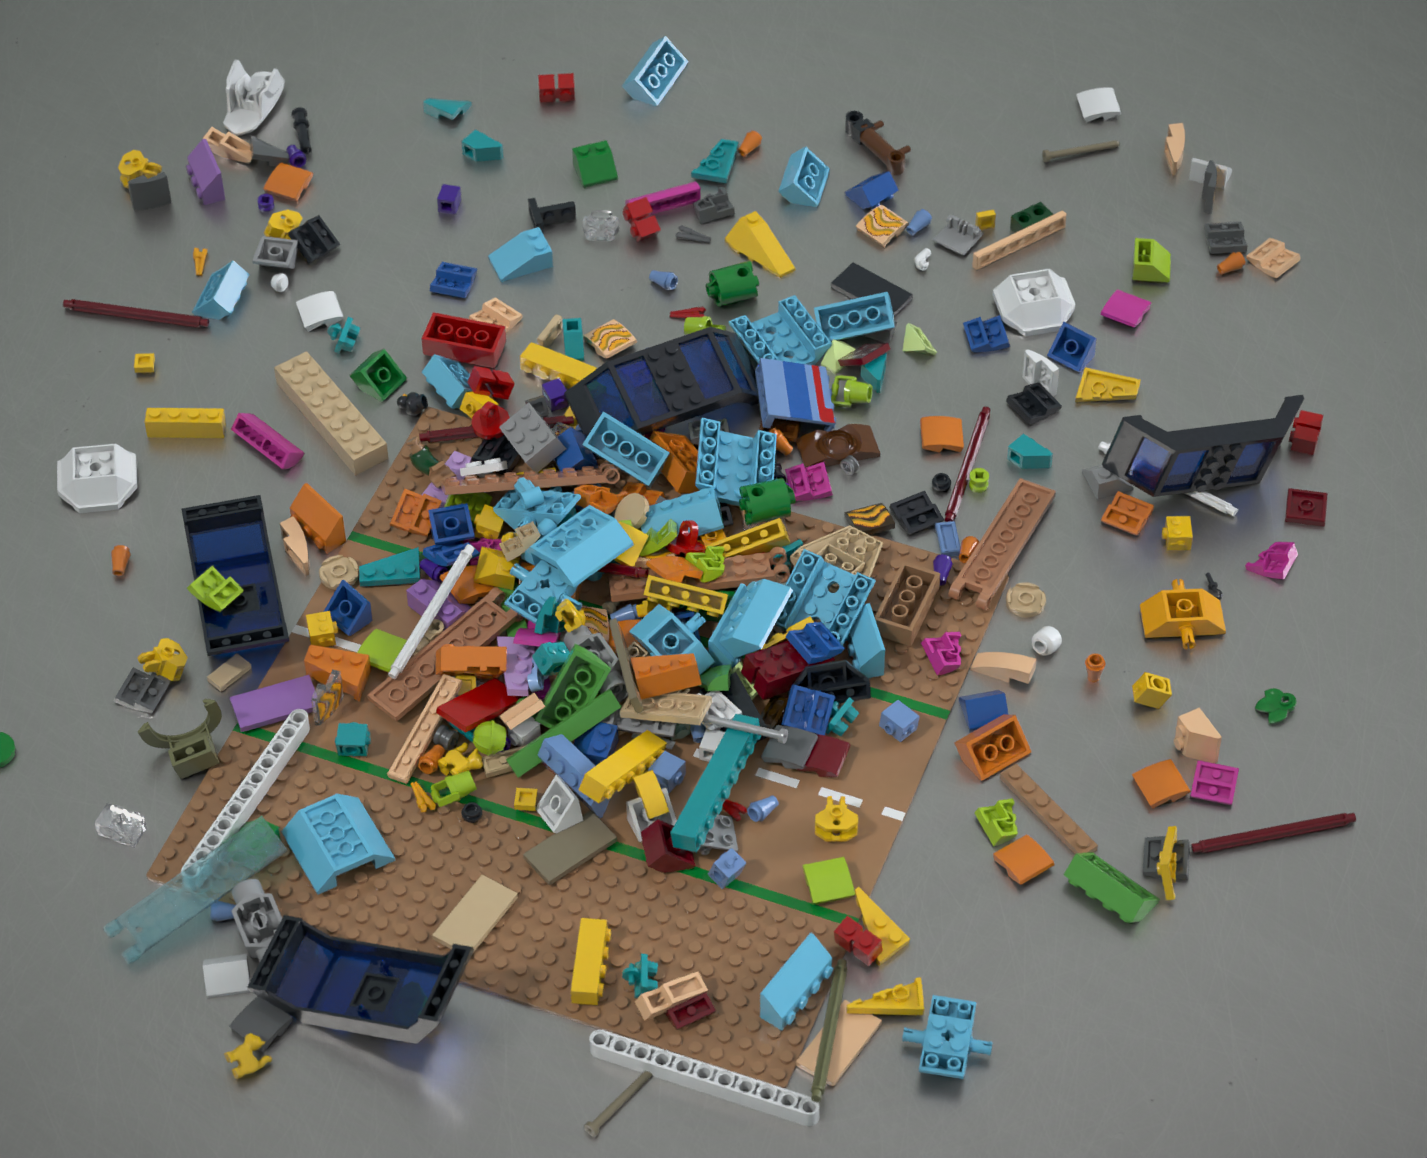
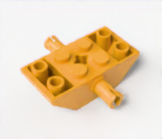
M1177 579L1171 582L1173 590H1161L1140 604L1145 638L1181 636L1182 646L1188 650L1187 643H1189V649H1193L1196 646L1194 636L1226 634L1220 600L1202 588L1185 589L1182 579H1179L1180 585H1178Z

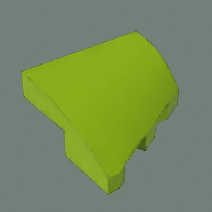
M707 546L705 553H687L686 560L703 571L700 579L702 583L712 581L724 572L723 546Z
M1013 798L998 800L994 806L978 808L974 813L993 846L1004 844L1015 838L1018 834L1017 826L1015 825L1016 814L1012 811V806L1015 804Z

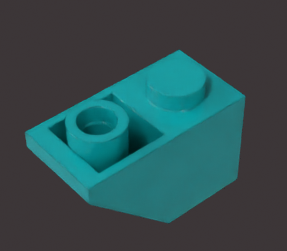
M476 129L461 141L462 154L475 162L502 160L504 158L503 144Z
M581 318L562 319L565 355L579 361H585Z
M1022 434L1008 446L1007 459L1021 469H1049L1052 467L1053 453L1025 434Z

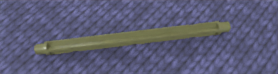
M839 959L834 968L811 1088V1100L814 1102H820L825 1091L848 970L845 959Z

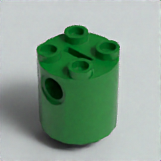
M751 261L710 271L709 283H706L708 297L714 299L719 307L758 297L756 287L759 286V279L757 275H753Z
M783 478L739 487L741 498H743L739 499L741 511L745 510L744 518L746 525L791 516V504L796 502L793 489L786 485Z

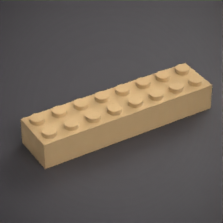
M307 351L274 367L276 383L355 476L389 459L387 443Z

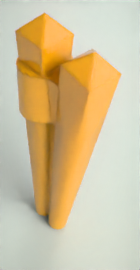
M194 248L193 259L195 260L197 276H202L208 251L206 248H203L202 252H199V248Z
M412 782L411 786L420 811L427 812V807L430 810H435L436 804L417 782Z

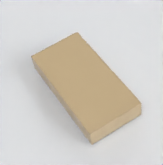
M555 314L538 336V345L546 348L550 347L563 330L562 316Z
M235 654L207 676V681L222 692L252 669L251 664L239 654Z

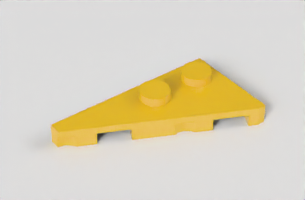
M1168 826L1163 851L1159 853L1160 862H1157V873L1162 876L1166 900H1175L1172 882H1176L1177 854L1176 852L1172 853L1174 843H1177V826Z
M858 887L855 889L856 902L863 916L862 921L865 930L867 929L882 940L883 951L876 958V964L880 966L910 942V938Z
M921 977L915 978L911 984L903 986L901 983L894 988L874 993L870 999L864 1001L861 999L855 1000L847 1004L846 1013L924 1015Z

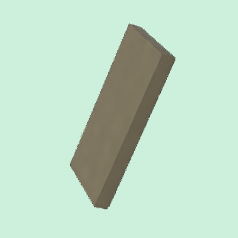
M591 810L582 816L583 821L553 834L523 854L526 862L549 886L617 842V837Z

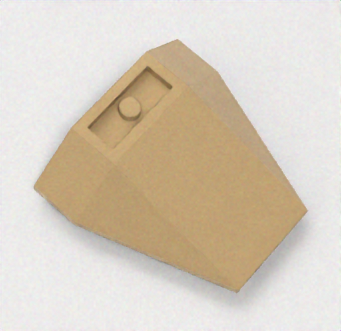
M849 525L801 546L790 556V560L795 567L803 550L806 549L822 556L825 562L854 575L859 572L871 577L883 542ZM832 584L829 587V592L831 593L839 590L838 584Z

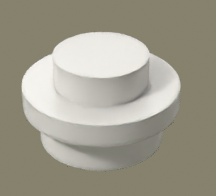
M282 273L274 275L271 281L272 288L277 292H283L288 286L287 276Z

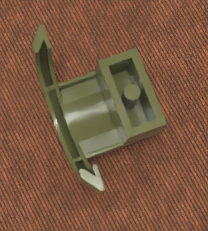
M202 700L208 712L207 717L200 726L180 735L159 734L151 728L148 722L144 723L138 730V734L146 744L156 748H170L168 753L171 764L180 779L220 764L211 736V732L219 725L222 718V712L216 700Z

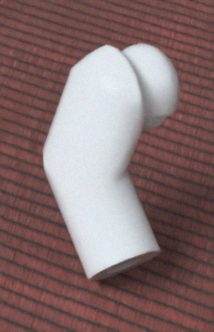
M924 248L914 258L916 267L919 270H926L929 266V262H926V259L931 255V251L928 248Z

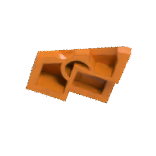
M584 484L574 488V494L581 495V499L576 505L583 508L591 505L606 514L613 512L620 501L628 495L626 491H622L620 494L610 493V488L598 487L592 484Z

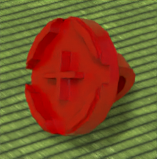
M489 401L475 412L471 424L474 433L478 437L486 440L494 437L499 438L504 435L499 427L510 417L504 408Z
M693 520L683 521L680 525L678 537L666 545V549L677 555L683 552L685 556L687 553H704L705 546L697 541L699 531L697 523Z

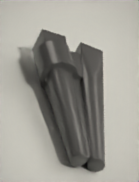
M683 225L678 227L679 232L675 234L677 239L710 243L711 240L710 237Z

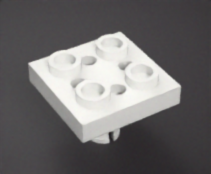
M500 458L484 461L485 464H482L481 461L466 463V467L460 468L461 476L477 474L479 478L485 477V474L508 469L507 461L501 462Z

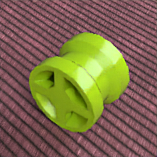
M983 468L973 469L970 472L969 488L976 493H982L988 489L989 473Z

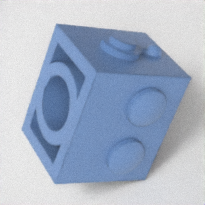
M897 700L881 712L879 726L887 734L892 735L901 742L917 730L920 716Z
M664 751L650 766L648 771L653 770L661 789L667 788L668 793H670L676 785H680L686 775V764L684 760Z
M731 848L713 863L708 875L723 890L741 874L746 862Z

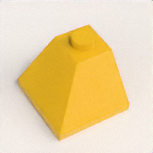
M482 547L474 582L513 590L516 577L510 575V570L512 567L516 568L514 564H519L521 555L507 562L501 550Z

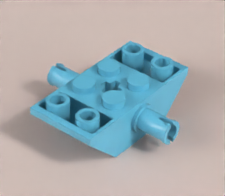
M561 486L550 487L547 491H542L544 503L524 509L516 491L509 490L494 506L493 511L514 530L530 522H534L537 527L545 518L551 519L558 525L581 499V495L570 492L562 493Z
M541 559L532 571L526 570L518 563L514 564L516 568H511L510 575L515 576L522 583L504 602V605L536 624L540 610L549 596L556 597V602L569 599L577 610H581L582 603L571 598L576 592L578 585L573 588L561 581L557 567Z
M658 604L629 631L650 653V656L694 653L700 676L715 663L701 642L693 635L706 622L703 617H700L701 615L698 612L686 624H682L672 612ZM668 642H675V646L668 647Z
M933 995L927 1028L921 1031L904 1027L902 1041L919 1043L923 1046L919 1072L963 1079L968 1054L974 1052L991 1056L993 1042L976 1040L972 1037L976 1002Z

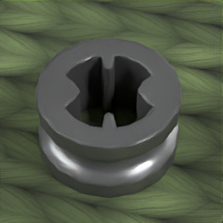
M851 455L840 462L841 468L848 475H852L854 471L859 470L858 461Z

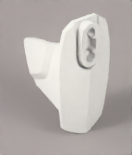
M234 60L226 80L228 113L223 122L225 127L231 133L238 136L253 132L261 124L277 103L284 87L285 81L278 69L274 68L272 73L266 71L257 72L249 77L240 61Z

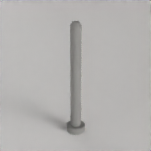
M707 714L702 721L778 739L779 743L783 744L786 743L788 738V730L783 728L778 731Z

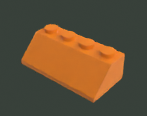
M653 431L649 440L670 453L661 471L666 480L671 483L679 494H691L700 491L695 486L698 450L685 435Z

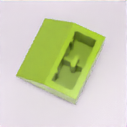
M1135 238L1132 280L1170 282L1171 253L1154 239Z

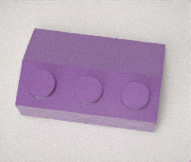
M206 138L202 139L187 157L188 165H186L188 176L192 175L191 182L193 187H197L196 194L198 199H202L204 205L225 200L220 169Z
M419 580L406 590L408 606L422 616L441 583L435 580ZM450 592L434 619L442 621L444 630H446L472 607L468 604H459Z

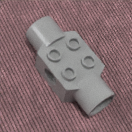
M585 625L567 632L564 636V644L569 652L574 644H577L594 653L611 668L597 694L601 695L610 689L619 703L624 701L628 693L620 662L600 633L592 634Z
M248 879L238 883L232 889V895L236 903L232 914L250 957L258 958L260 962L282 920V916L273 895L264 893L259 880Z

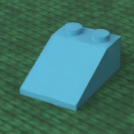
M539 227L521 232L488 255L501 282L553 267L552 250Z

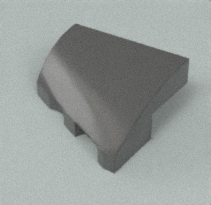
M254 136L250 137L252 159L268 161V166L277 167L280 163H288V152Z
M723 186L718 188L717 194H708L703 199L693 203L700 224L735 214L734 207L729 201L728 193Z

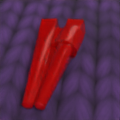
M693 307L670 312V317L681 319L705 316L706 309L704 307Z
M725 799L722 804V809L736 821L741 820L739 813L743 815L747 813L746 807L737 802Z

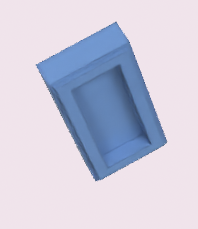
M955 521L935 523L941 554L949 557L959 556L961 546Z

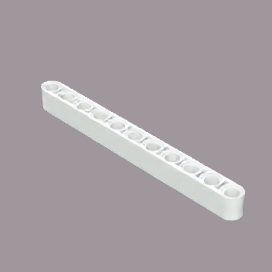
M296 709L290 713L183 865L181 875L185 889L196 891L204 884L222 858V853L244 823L247 822L309 733L308 713L305 710Z
M595 1030L590 1034V1052L595 1058L641 1073L648 1071L652 1073L653 1077L804 1126H813L819 1120V1103L812 1101L809 1096L605 1030Z

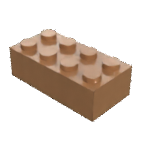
M902 561L875 615L882 638L907 646L912 645L939 590L940 573Z

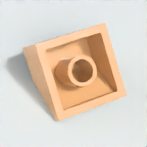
M1200 707L1178 716L1174 739L1175 747L1181 750L1185 757L1217 763L1222 737Z

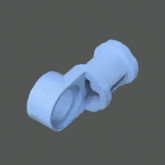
M532 658L534 667L531 674H528L527 680L531 692L543 690L544 679H547L548 676L541 674Z

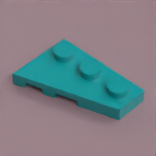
M721 139L710 151V155L700 162V166L691 172V178L727 183L739 148V142Z
M419 547L359 566L360 587L417 583L420 580Z

